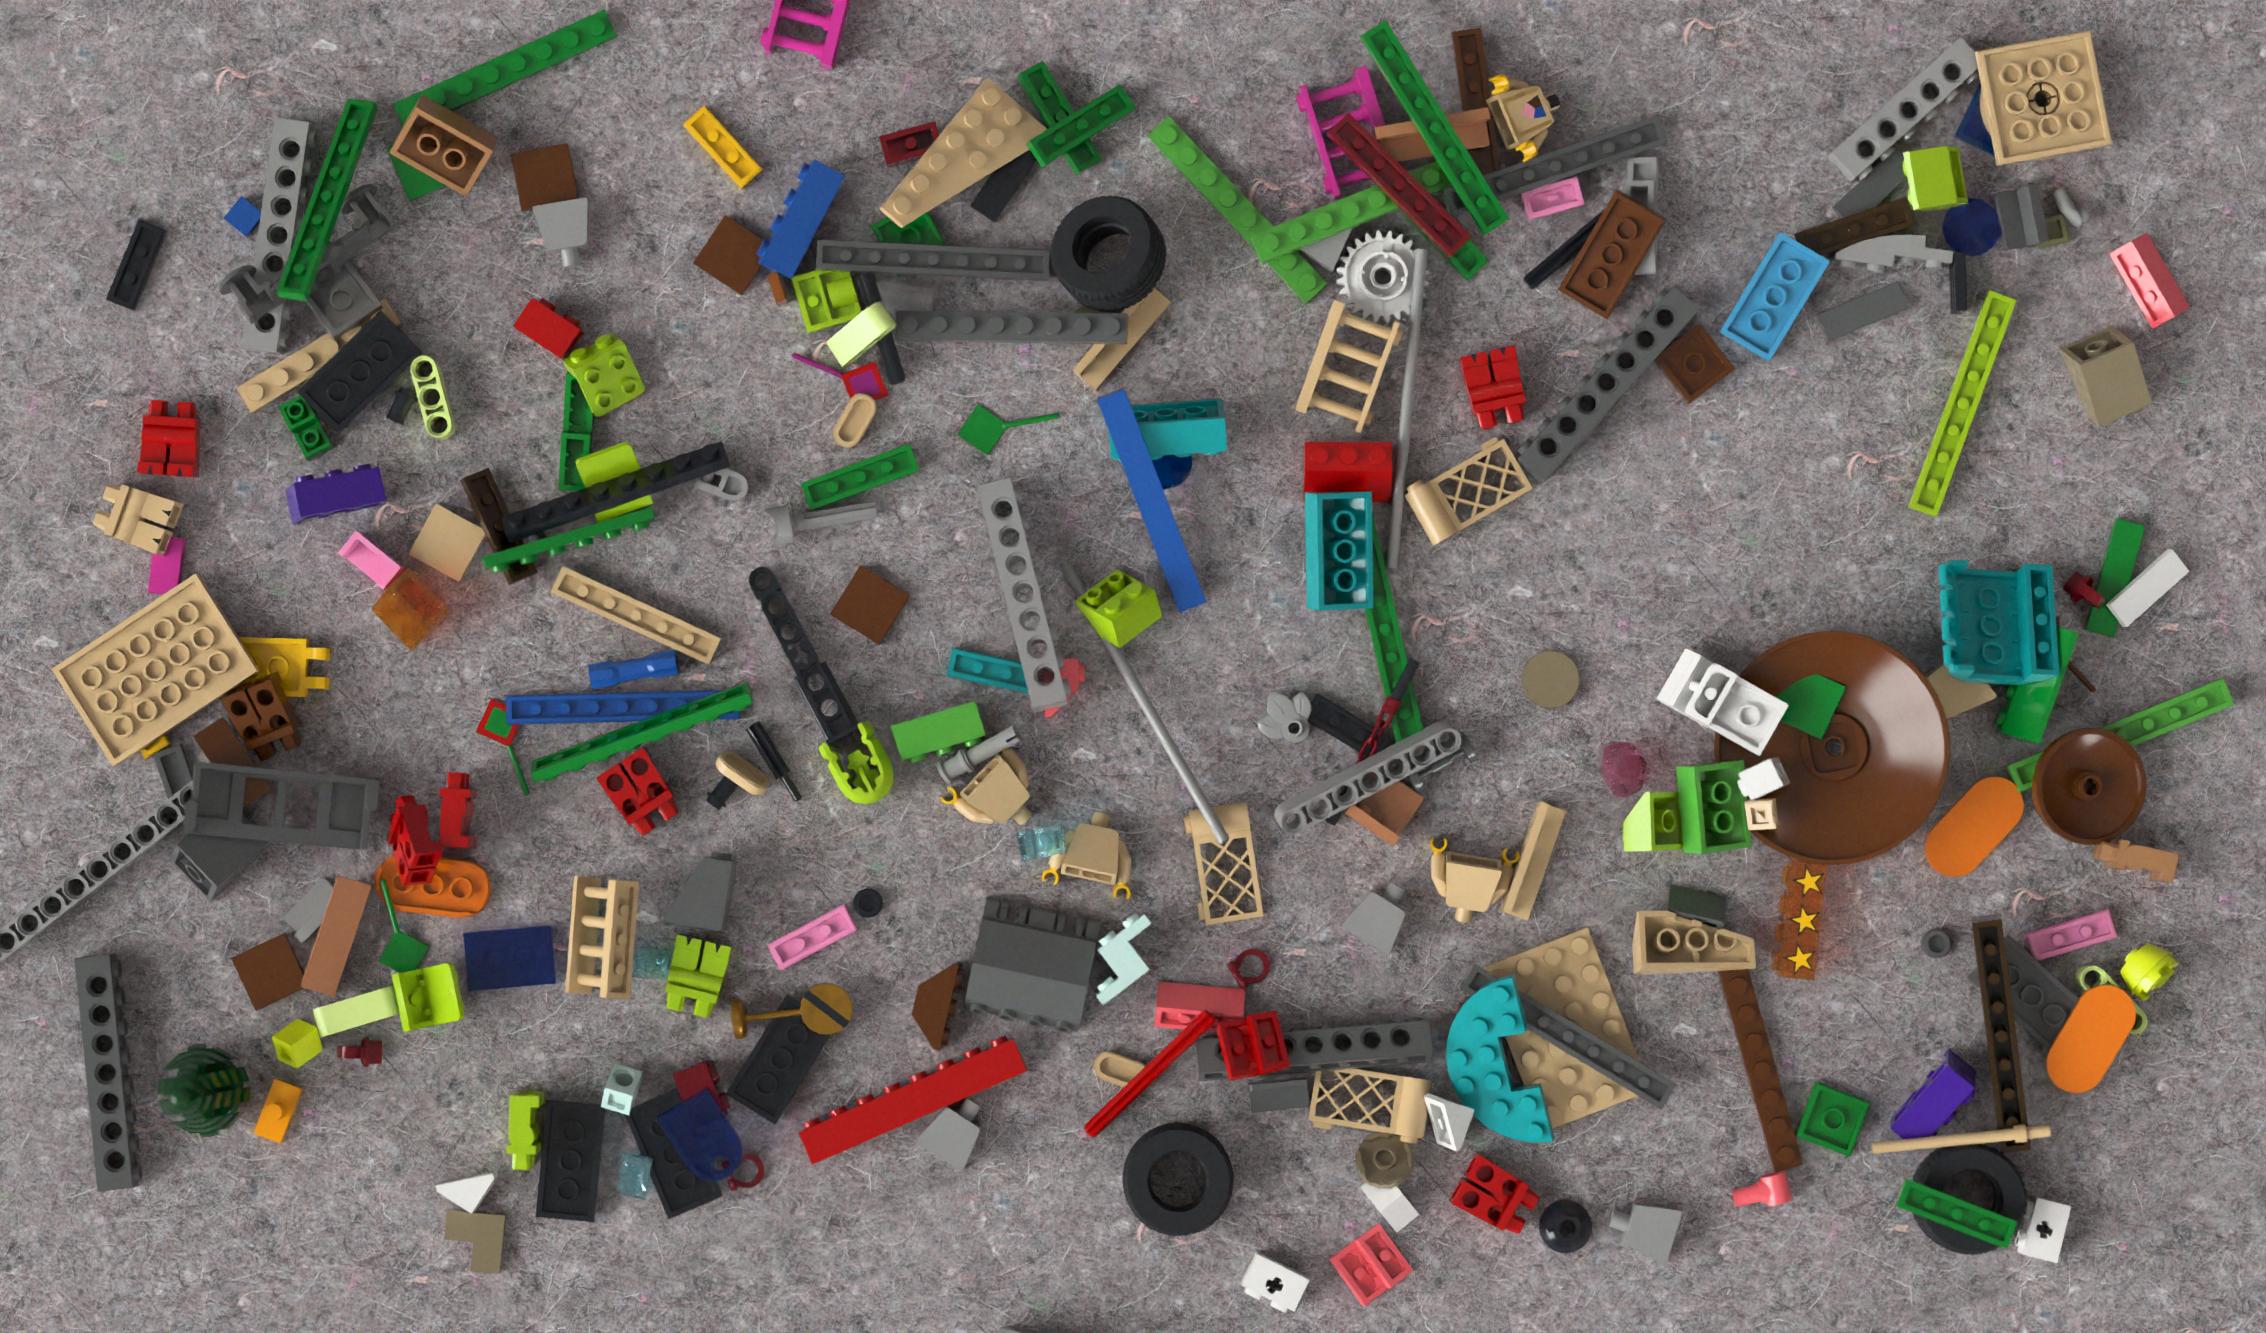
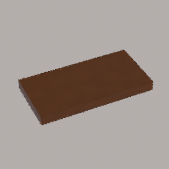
M1615 190L1558 290L1605 319H1609L1667 218L1622 191Z

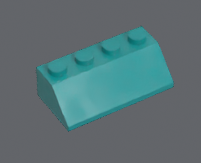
M1222 398L1131 405L1152 460L1160 459L1163 455L1188 457L1192 453L1217 455L1221 451H1227L1226 424ZM1109 432L1110 457L1120 461Z
M1305 492L1307 609L1324 611L1373 608L1372 492Z

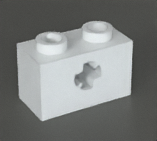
M1778 757L1768 759L1739 773L1741 780L1737 781L1742 794L1745 797L1749 795L1751 800L1760 798L1790 784Z
M2031 1195L2030 1201H2026L2027 1207L2025 1208L2026 1213L2023 1216L2025 1218L2023 1230L2019 1229L2016 1236L2015 1245L2018 1246L2017 1252L2057 1263L2071 1206ZM2043 1221V1225L2047 1226V1230L2045 1233L2041 1231L2040 1235V1232L2036 1231L2037 1224L2042 1225L2041 1222Z
M1256 1251L1241 1281V1285L1246 1288L1244 1291L1246 1294L1260 1300L1261 1296L1272 1300L1270 1304L1272 1307L1286 1313L1287 1309L1295 1311L1310 1279L1308 1276ZM1275 1277L1280 1278L1278 1280L1279 1284H1282L1280 1289L1275 1287L1273 1291L1269 1290V1284H1266L1267 1280H1274Z

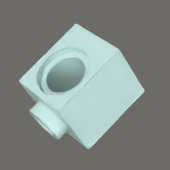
M615 1063L604 1088L601 1107L629 1115L640 1089L643 1072Z

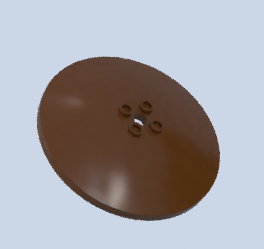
M1821 631L1792 637L1763 652L1738 677L1774 697H1777L1793 683L1815 674L1845 686L1844 694L1835 714H1833L1823 739H1818L1780 721L1761 755L1758 756L1715 732V762L1744 760V767L1747 770L1768 759L1779 758L1790 784L1757 798L1776 799L1779 827L1776 829L1750 830L1755 837L1767 846L1791 858L1822 865L1851 864L1874 858L1893 849L1909 838L1931 814L1945 786L1950 763V734L1945 711L1936 691L1922 671L1910 659L1884 642L1861 634L1843 631ZM1831 739H1838L1842 743V751L1837 756L1831 755L1827 751V743Z

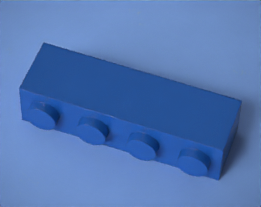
M815 159L811 160L809 164L804 162L796 177L800 179L796 189L791 188L783 201V204L787 206L782 216L777 214L770 226L773 233L769 241L764 239L756 255L760 256L757 263L775 273L777 272V274L779 273L780 276L786 279H792L845 176Z

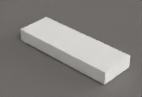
M2167 549L2113 597L2106 606L2122 627H2128L2183 578L2189 570L2173 549Z

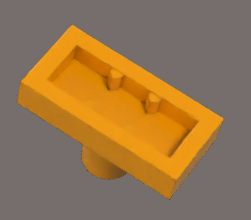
M275 1078L253 1133L281 1144L304 1088Z

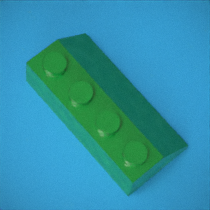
M2056 627L2059 677L2023 685H2007L2004 697L2007 698L2004 709H1999L1994 725H1997V733L2028 744H2040L2079 633Z

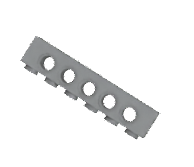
M1962 37L1832 151L1828 155L1830 160L1850 182L1856 177L1862 180L1874 169L1870 165L1878 157L1882 161L1885 160L1896 150L1892 145L1901 138L1905 142L1917 131L1914 127L1916 123L1921 119L1926 123L1939 112L1935 107L1942 100L1948 104L1960 93L1957 87L1965 81L1969 85L1979 76L1975 51ZM1945 67H1952L1956 70V80H1950L1945 76ZM1924 86H1930L1935 90V99H1928L1924 96ZM1903 105H1909L1913 108L1914 118L1909 119L1903 116L1901 112ZM1881 124H1887L1892 128V137L1887 138L1880 133ZM1860 143L1868 144L1872 151L1871 156H1862L1858 151V145Z

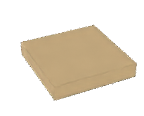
M435 504L408 555L461 582L486 535L481 527Z

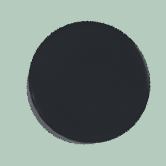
M862 889L854 897V909L862 917H873L882 909V896L874 889Z

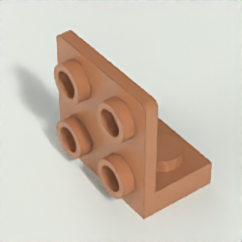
M1373 772L1367 778L1365 783L1369 782L1372 779ZM1398 781L1348 807L1344 814L1390 846H1394L1400 838V833L1424 799L1405 784Z

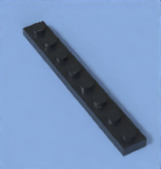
M722 441L708 444L689 453L680 454L640 470L622 474L614 479L596 483L588 488L567 493L562 497L541 502L536 506L512 512L507 516L501 517L508 542H515L731 467Z

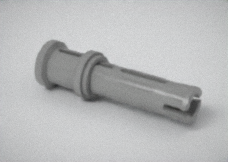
M1013 724L970 749L961 748L953 757L945 761H937V769L941 777L950 785L956 777L966 772H974L977 764L1021 742L1022 736L1020 731L1015 732L1017 727Z

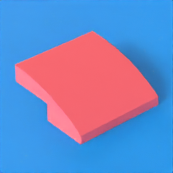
M1380 1223L1367 1230L1329 1258L1331 1264L1362 1307L1368 1305L1388 1288H1392L1414 1271Z

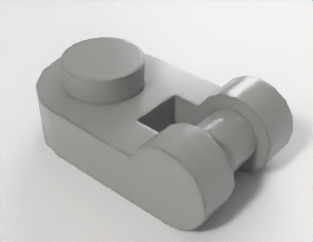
M725 468L702 476L700 480L696 481L694 488L728 501L737 502L746 497L749 491V484L743 475ZM714 474L722 476L718 487L711 485Z

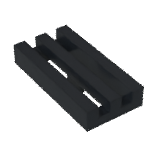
M1954 253L1952 263L1949 264L1950 313L1962 314L1967 310L1966 256L1964 253Z

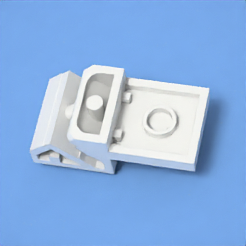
M1686 648L1656 699L1758 756L1761 755L1789 706L1738 677L1737 674L1723 666L1712 663L1703 656Z

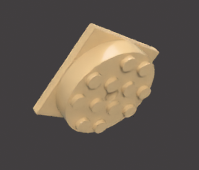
M2090 30L1975 52L1981 82L1980 113L1984 126L1992 139L1997 166L2029 160H2047L2062 154L2112 145ZM2036 94L2041 95L2045 99L2044 107L2038 106L2035 101L2031 102L2035 99Z

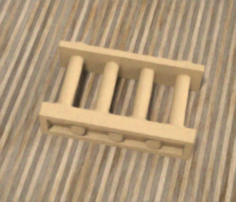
M1334 298L1295 410L1306 414L1308 407L1314 409L1315 406L1357 421L1355 431L1361 433L1363 427L1369 428L1374 414L1369 408L1392 344L1398 346L1403 329L1398 328L1400 321L1395 319L1392 328H1388L1348 313L1349 310L1343 309L1345 302ZM1345 324L1387 339L1382 356L1338 341L1339 338L1334 336L1337 325L1343 327ZM1337 352L1376 366L1377 370L1372 383L1328 368L1329 365L1324 364L1327 353L1333 354ZM1326 379L1368 394L1362 411L1319 396V392L1314 391L1317 381H1324Z
M574 876L565 993L592 994L593 986L600 987L599 997L630 999L639 881L608 880V888L601 887L600 877ZM600 899H607L606 917L598 916ZM597 928L605 929L603 946L596 945ZM595 957L602 958L601 975H594Z

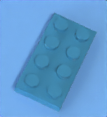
M1779 232L1719 332L1770 361L1830 261Z

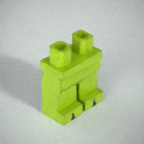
M677 934L665 992H668L667 1009L683 1012L686 997L697 999L693 1015L709 1018L714 1004L719 1003L734 947L706 941L701 966L698 968L705 940Z
M516 1090L510 1094L508 1135L510 1143L506 1145V1154H513V1170H531V1167L535 1166L536 1154L542 1150L543 1140H538L541 1135V1126L537 1122L538 1108L546 1103V1091Z

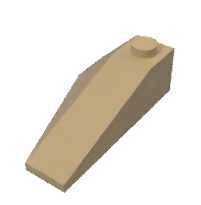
M1670 911L1637 912L1632 942L1634 975L1756 968L1753 938L1722 928H1714L1702 924L1701 921L1683 918Z

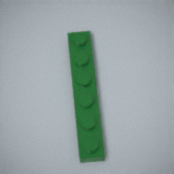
M652 507L483 556L482 562L485 571L492 569L493 574L510 569L509 564L520 561L521 565H526L538 561L537 556L548 553L549 557L565 553V547L576 544L577 549L594 544L593 539L604 536L605 540L620 537L622 536V530L632 528L633 532L647 529L650 527L649 522H653L655 517Z

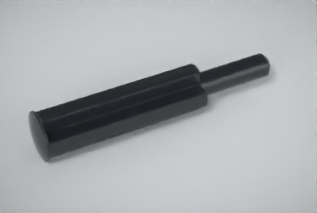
M760 721L748 726L745 731H747L776 780L781 779L794 801L800 800L802 796L787 774L790 772L789 768Z

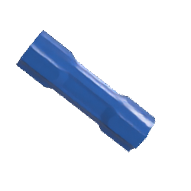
M675 650L653 653L645 658L621 662L606 661L588 665L593 690L612 687L625 681L679 675V665Z

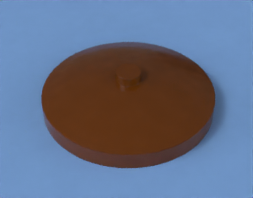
M2098 728L2075 729L2056 738L2041 754L2032 780L2033 801L2043 823L2062 839L2083 845L2101 844V841L2109 842L2126 832L2136 821L2142 810L2147 788L2144 766L2136 750L2121 736Z

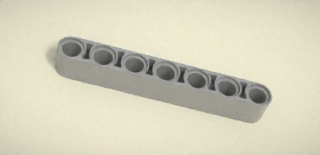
M1445 721L1436 722L1282 802L1275 809V820L1285 832L1289 834L1300 833L1455 752L1461 745V735L1449 723ZM1450 732L1449 739L1446 742L1440 743L1442 734ZM1424 745L1423 753L1419 756H1414L1415 749L1418 746ZM1399 759L1397 767L1391 770L1388 769L1390 761ZM1373 772L1372 779L1369 782L1362 783L1364 775ZM1345 785L1348 787L1344 795L1336 796L1337 790L1341 786ZM1322 799L1320 807L1314 810L1310 809L1313 801ZM1289 813H1296V817L1292 822H1284L1285 817Z

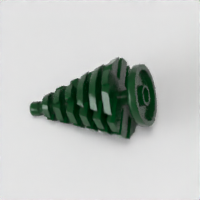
M206 1044L191 1045L188 1047L187 1052L178 1053L162 1069H179L177 1076L158 1080L157 1095L171 1096L170 1099L158 1100L163 1114L181 1115L183 1118H186V1120L170 1123L190 1134L199 1133L201 1137L219 1135V1130L230 1128L245 1112H235L240 1103L250 1101L251 1086L244 1087V1082L250 1081L245 1067L237 1068L230 1061L239 1058L218 1047L207 1048Z

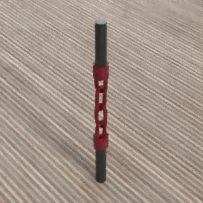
M1413 658L1409 659L1391 695L1387 696L1382 710L1377 717V724L1370 737L1364 742L1358 754L1356 764L1367 759L1366 756H1363V753L1368 744L1373 746L1368 758L1375 754L1378 742L1385 728L1390 725L1402 704L1401 699L1420 665L1419 661ZM1385 712L1390 714L1387 722L1381 720ZM1379 727H1380L1381 729H1380V731H1379L1377 737L1374 738L1375 735H1376V733H1377V731H1378V729H1379ZM1344 785L1338 796L1344 795L1348 787ZM1343 810L1328 817L1325 821L1336 826Z

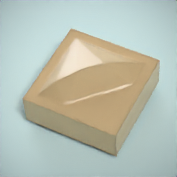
M1775 798L1749 799L1744 802L1748 830L1776 829L1779 827Z

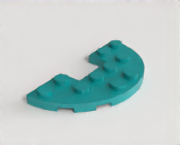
M1515 975L1503 976L1482 986L1466 1000L1454 1018L1449 1030L1446 1046V1062L1450 1080L1464 1106L1475 1109L1473 1116L1488 1128L1519 1141L1534 1143L1553 1142L1555 1136L1542 1084L1513 1088L1501 1037L1526 1033L1528 1028Z

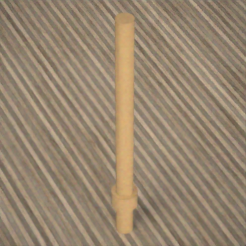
M2024 1124L2013 1125V1129L1871 1143L1873 1154L2012 1140H2015V1143L2027 1142V1139L2051 1137L2049 1125L2026 1127Z

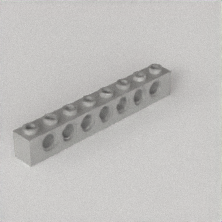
M274 118L253 264L257 269L253 279L258 286H261L268 280L272 284L282 277L304 218L302 216L303 205H307L309 200V188H306L307 176L311 177L313 172V159H310L311 148H315L317 144V131L314 130V126L310 122ZM293 144H298L300 147L299 154L294 158H289L287 156V149ZM288 173H295L296 180L294 184L288 187L284 186V176ZM290 201L292 205L291 211L286 215H280V204ZM279 230H286L288 234L286 241L276 244L275 234ZM282 258L283 268L279 272L273 273L270 267L272 261ZM290 299L252 324L246 318L242 348L250 351L282 355V350L287 348L289 332L285 331L287 319H291L293 312V303L289 302ZM273 315L275 318L274 327L270 330H264L262 326L264 318Z
M1011 477L978 485L977 489L1033 711L1036 713L1068 705L1066 696L1072 694L1068 678H1061L1059 668L1065 666L1061 650H1054L1052 641L1058 639L1054 623H1047L1045 613L1051 611L1047 595H1040L1038 585L1044 583L1040 567H1033L1031 558L1036 557L1033 540H1026L1024 530L1030 528L1026 512H1019L1017 503L1023 501L1019 485L1013 486ZM1001 506L1012 508L1011 514L1007 517H999L996 513ZM1007 534H1017L1019 536L1018 542L1014 545L1005 544L1003 540ZM1015 561L1025 562L1026 568L1022 572L1015 573L1010 569ZM1023 588H1029L1033 591L1032 597L1028 600H1020L1017 594ZM1037 616L1040 619V623L1035 628H1028L1024 625L1026 618ZM1042 643L1046 645V653L1042 656L1033 655L1031 649L1035 644ZM1044 671H1050L1054 674V679L1049 684H1042L1038 681L1039 675Z

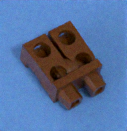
M278 671L256 679L253 683L249 682L234 688L221 699L239 735L245 741L244 745L247 751L254 749L261 761L276 755L277 750L272 741L280 739L285 751L298 747L302 742L297 730L301 722L281 686L282 679Z

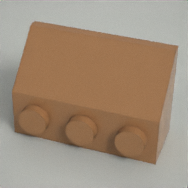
M421 94L389 153L462 195L467 196L493 153L498 137Z

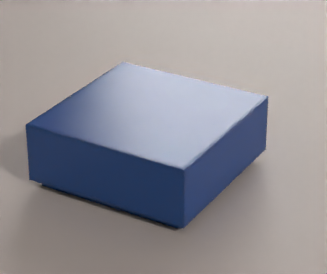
M241 196L223 219L243 235L249 237L260 222L261 211Z

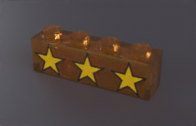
M1788 860L1787 866L1783 865L1781 883H1785L1784 895L1780 894L1778 900V912H1782L1781 924L1777 923L1775 928V941H1779L1778 953H1773L1771 964L1772 970H1776L1775 976L1814 981L1827 865Z

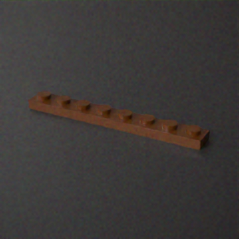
M1749 969L1717 971L1773 1171L1776 1173L1803 1165Z

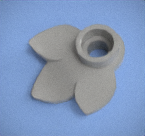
M1271 692L1267 699L1269 716L1257 721L1258 728L1271 739L1285 738L1291 743H1300L1306 740L1310 733L1308 718L1312 711L1309 698L1304 692L1298 693L1292 700L1283 694ZM1294 723L1300 726L1297 734H1293L1290 730L1291 725Z

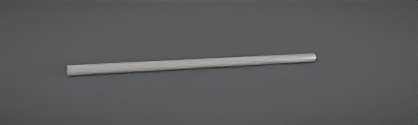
M1416 249L1387 548L1386 568L1397 569L1428 252V250Z
M1067 563L1061 567L1077 598L1083 595L1087 590L1072 564ZM1101 638L1219 844L1229 839L1228 834L1121 649Z

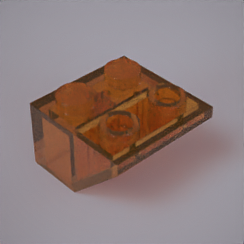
M407 568L385 590L371 609L411 651L419 646L454 612L428 583L411 568Z

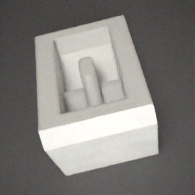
M1427 1093L1424 1099L1437 1144L1456 1152L1459 1151L1475 1109Z
M494 1171L439 1183L436 1185V1191L472 1214L477 1210L498 1178V1173Z
M1366 1182L1360 1186L1396 1233L1419 1215L1397 1186L1391 1189H1379Z

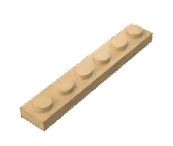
M386 298L381 300L380 303L383 307L381 311L397 327L402 325ZM378 312L335 341L329 333L323 335L237 387L236 389L250 412L254 414L305 383Z
M562 566L551 590V593L708 665L711 664L722 640L713 634Z

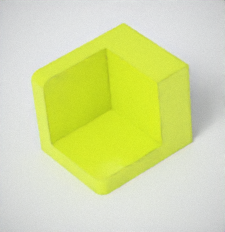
M300 1019L294 1020L272 1036L277 1059L296 1069L315 1057L323 1049L317 1027Z

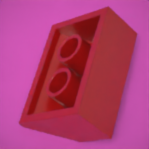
M1304 442L1303 502H1305V492L1347 491L1372 492V503H1390L1392 442Z

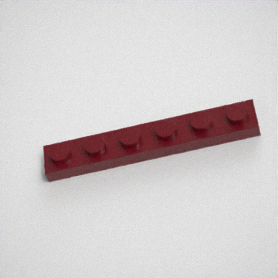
M1349 113L1327 133V136L1449 258L1471 239L1472 236Z

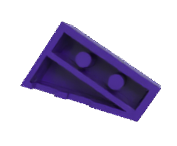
M363 464L353 467L354 472L342 473V469L325 472V477L314 479L313 475L297 477L296 482L286 490L293 525L302 523L301 520L315 517L321 519L329 517L328 515L348 513L383 505L387 500L380 468H371L370 464Z
M1948 1049L1943 1055L1946 1057L1944 1063L1936 1071L1931 1070L1926 1076L1928 1080L1917 1092L1914 1091L1891 1119L1890 1129L1902 1139L1937 1136L1936 1130L1942 1123L1948 1125L1957 1113L1955 1109L1961 1103L1967 1104L1975 1095L1976 1070L1951 1049Z

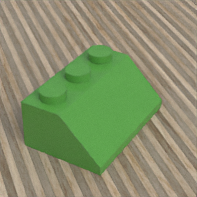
M976 701L891 726L901 759H908L910 764L926 760L925 754L936 751L938 756L953 752V746L964 743L966 748L982 742L981 737L987 736Z
M1744 760L1676 766L1684 853L1706 854L1752 847L1751 833L1748 830L1744 803L1747 800V796L1745 797L1742 794L1737 782L1741 780L1739 773L1745 771Z

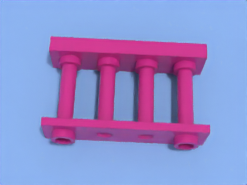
M776 0L769 28L764 27L760 44L764 45L765 53L772 55L773 47L777 45L817 55V58L821 59L820 64L822 68L833 70L850 0H831V3H835L832 14L827 13L826 16L784 6L785 0ZM781 17L824 27V31H828L825 42L820 41L818 44L777 34Z
M1367 66L1356 68L1354 72L1355 77L1351 78V82L1312 94H1308L1305 84L1300 86V94L1296 95L1300 112H1306L1326 177L1322 178L1325 192L1327 195L1332 194L1333 200L1340 198L1339 188L1369 179V177L1361 169L1335 177L1330 160L1346 156V154L1338 146L1326 150L1321 133L1330 131L1348 113L1357 122L1362 120L1364 122L1369 121L1372 130L1375 127L1385 126ZM1351 93L1361 95L1364 105H1361L1360 109L1317 122L1313 105Z

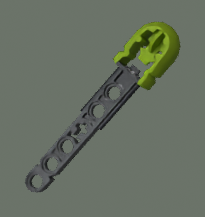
M765 567L755 568L749 575L750 587L757 600L761 601V608L797 674L794 680L826 739L818 749L823 758L829 760L828 768L839 789L848 799L855 803L867 805L881 800L889 793L893 785L894 770L880 740L873 737L875 730L870 721L857 722L826 661L821 663L788 598L779 592L782 590V587L775 574ZM759 573H767L770 576V584L764 589H759L755 585V578ZM773 598H780L784 603V608L779 614H772L768 609V604ZM788 623H793L797 627V635L793 639L787 640L782 636V628ZM802 638L804 643L799 644L801 650L805 653L810 652V655L807 657L808 663L806 664L801 661L796 662L799 653L795 647L791 650L788 648V645L796 644ZM815 674H820L824 678V686L818 691L811 690L808 684L810 677ZM827 700H834L837 703L838 710L833 716H826L822 712V705ZM861 732V740L865 745H868L873 757L870 758L868 755H863L860 750L848 755L849 763L847 769H854L857 778H854L852 774L847 773L841 764L842 758L838 753H835L833 746L842 743L844 747L854 742L853 735ZM869 760L872 765L879 768L881 775H879L877 769H870L867 763ZM853 781L855 782L857 788H855L852 784Z

